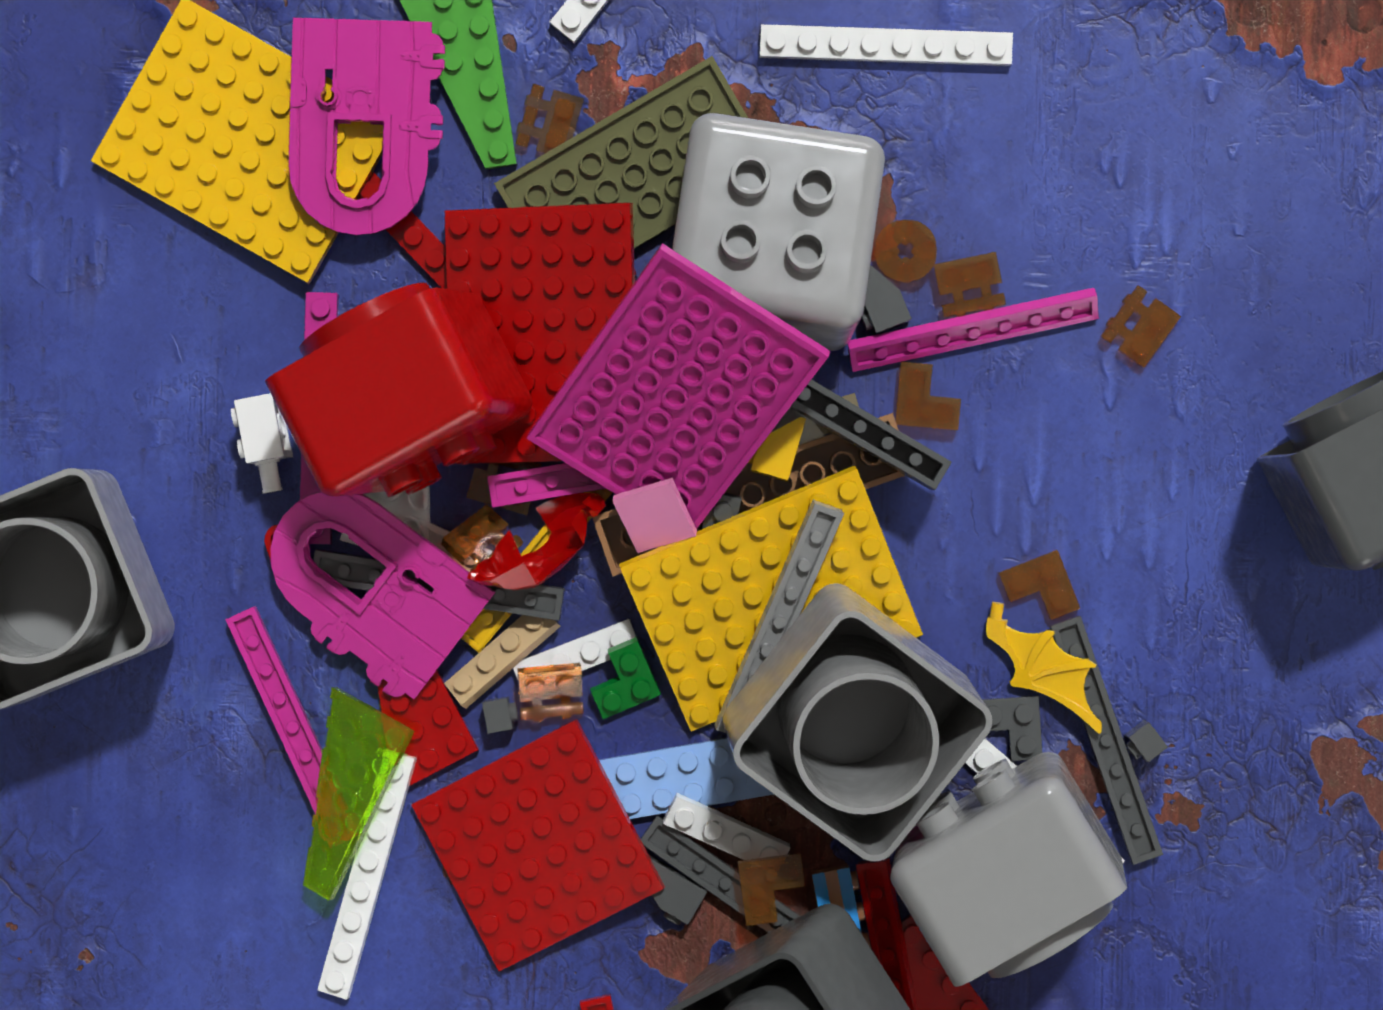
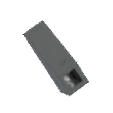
M870 265L865 306L861 321L866 331L871 330L873 335H877L905 324L912 318L900 289Z

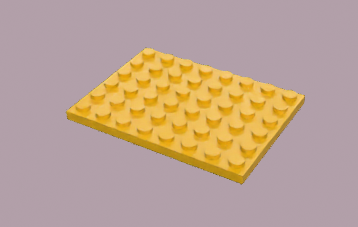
M180 0L91 161L308 284L311 283L339 233L323 226L306 212L298 201L290 182L289 133L292 57L190 0ZM327 76L326 94L323 97V101L329 103L334 99V92L331 90L332 79ZM362 121L351 122V124L338 123L336 179L339 190L346 197L355 200L359 198L366 181L369 180L382 157L383 125H372L370 122Z
M855 465L739 513L729 519L697 531L695 537L658 547L619 564L691 732L716 722L812 500L842 509L844 515L801 613L820 589L826 585L838 583L852 589L917 638L923 635Z

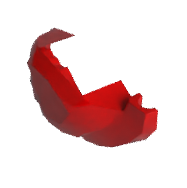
M576 493L551 499L536 507L551 531L548 541L538 550L521 556L509 530L496 546L492 557L477 564L476 569L470 571L467 579L480 585L494 586L513 591L535 588L560 571L584 546L587 519L589 516H597L606 506L604 499L597 493Z

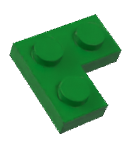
M636 637L607 649L618 677L590 688L603 719L661 695Z

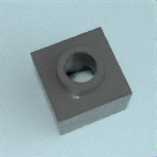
M509 696L484 700L482 702L488 734L511 730L515 727L514 721H519L516 702L510 703Z
M1143 720L1124 734L1129 740L1126 747L1136 760L1142 757L1146 762H1150L1168 748L1156 730L1146 720Z

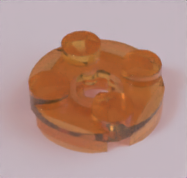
M898 220L884 227L876 239L873 252L879 270L887 278L901 283H910L923 278L934 266L937 256L936 241L933 233L924 224L914 220ZM910 243L913 246L911 253L914 256L911 259L908 257L901 259L898 256L900 250L897 246L899 244L906 246Z

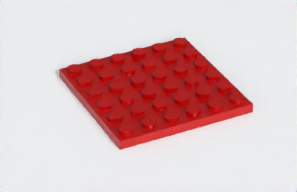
M578 719L553 730L411 804L498 971L665 888Z

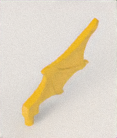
M992 602L990 616L987 617L986 635L1003 648L1014 663V676L1009 681L1011 686L1030 689L1055 699L1072 710L1100 734L1102 732V722L1091 711L1084 690L1087 673L1090 668H1096L1097 664L1088 658L1082 659L1064 652L1053 639L1054 631L1046 630L1040 633H1023L1007 626L1008 620L1002 619L1004 604Z

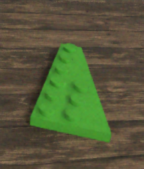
M400 0L410 21L432 22V33L437 34L442 39L443 45H445V54H434L433 60H445V69H443L439 79L485 169L517 165L493 1Z

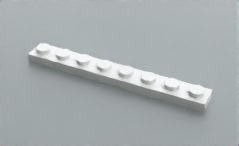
M761 24L760 58L1011 66L1013 33Z
M391 749L384 750L318 991L346 1000L350 998L417 757Z

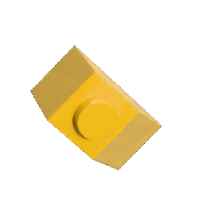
M799 417L771 432L748 463L752 464L751 472L788 482L806 418Z

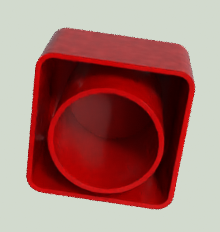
M416 283L395 289L341 314L317 329L300 344L299 350L303 358L279 370L265 380V384L319 490L327 496L386 492L387 496L391 497L403 491H406L407 495L416 493L442 478L436 465L443 463L444 466H449L458 461H461L462 465H466L494 451L497 446L491 435L525 417L533 404L532 396L478 293L437 287L430 288L427 283Z

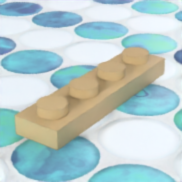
M522 615L444 684L460 705L467 709L561 626L556 620Z

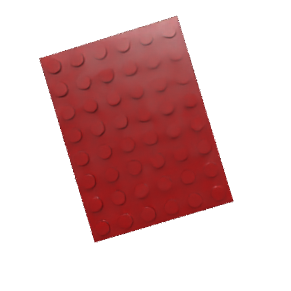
M633 203L445 210L447 289L478 293L533 400L532 407L525 417L491 435L497 448L471 463L562 461L526 438L635 283Z

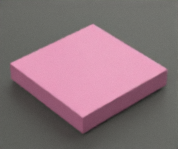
M673 478L613 496L612 502L637 553L696 536L697 529Z

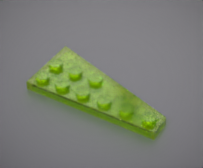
M332 687L330 698L333 700L331 714L327 716L326 728H328L326 747L323 748L316 792L318 803L316 814L313 815L312 820L314 831L311 847H308L303 886L327 900H334L415 732L338 687Z

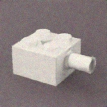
M271 393L234 400L235 408H231V416L234 427H239L241 439L237 440L240 458H245L246 463L258 466L263 494L283 490L277 462H280V459L293 457L287 425Z

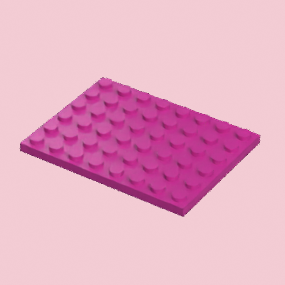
M662 243L532 427L526 439L615 494L673 478L697 529L827 360L830 350Z

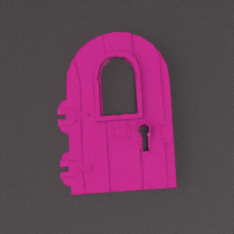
M293 17L289 133L290 182L303 208L323 226L339 233L356 236L375 234L389 229L403 220L418 203L426 185L429 151L436 149L441 139H443L442 130H431V124L443 125V116L440 109L430 103L431 81L438 79L443 69H445L444 59L433 60L434 54H445V45H443L442 39L437 34L432 33V22ZM326 70H333L331 90L334 92V99L326 103L323 101V97L326 94ZM362 121L370 122L372 125H383L382 179L378 191L369 199L355 200L346 197L339 190L336 179L338 123L351 124V122Z
M321 491L310 494L296 502L282 516L274 531L270 548L271 568L276 584L285 599L298 612L312 621L311 634L316 641L322 644L329 637L332 641L327 644L326 648L332 653L338 655L346 654L349 651L354 653L368 664L366 673L367 677L371 680L370 682L375 686H379L382 679L386 680L388 683L382 691L393 697L402 696L404 693L413 699L417 697L495 594V591L490 587L467 579L469 571L381 504L364 494L327 496ZM332 528L347 534L350 540L386 566L380 574L381 576L375 580L374 587L369 589L362 599L319 568L311 558L308 541L311 536L318 532L317 529ZM406 571H413L417 579L421 578L434 588L433 592H429L420 585L417 579L409 578Z

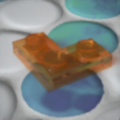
M900 362L895 415L896 424L958 430L961 399L930 396L933 364Z
M1058 550L998 572L1009 602L1039 591L1050 620L1080 609Z
M801 853L738 861L746 926L778 922L774 890L805 886Z

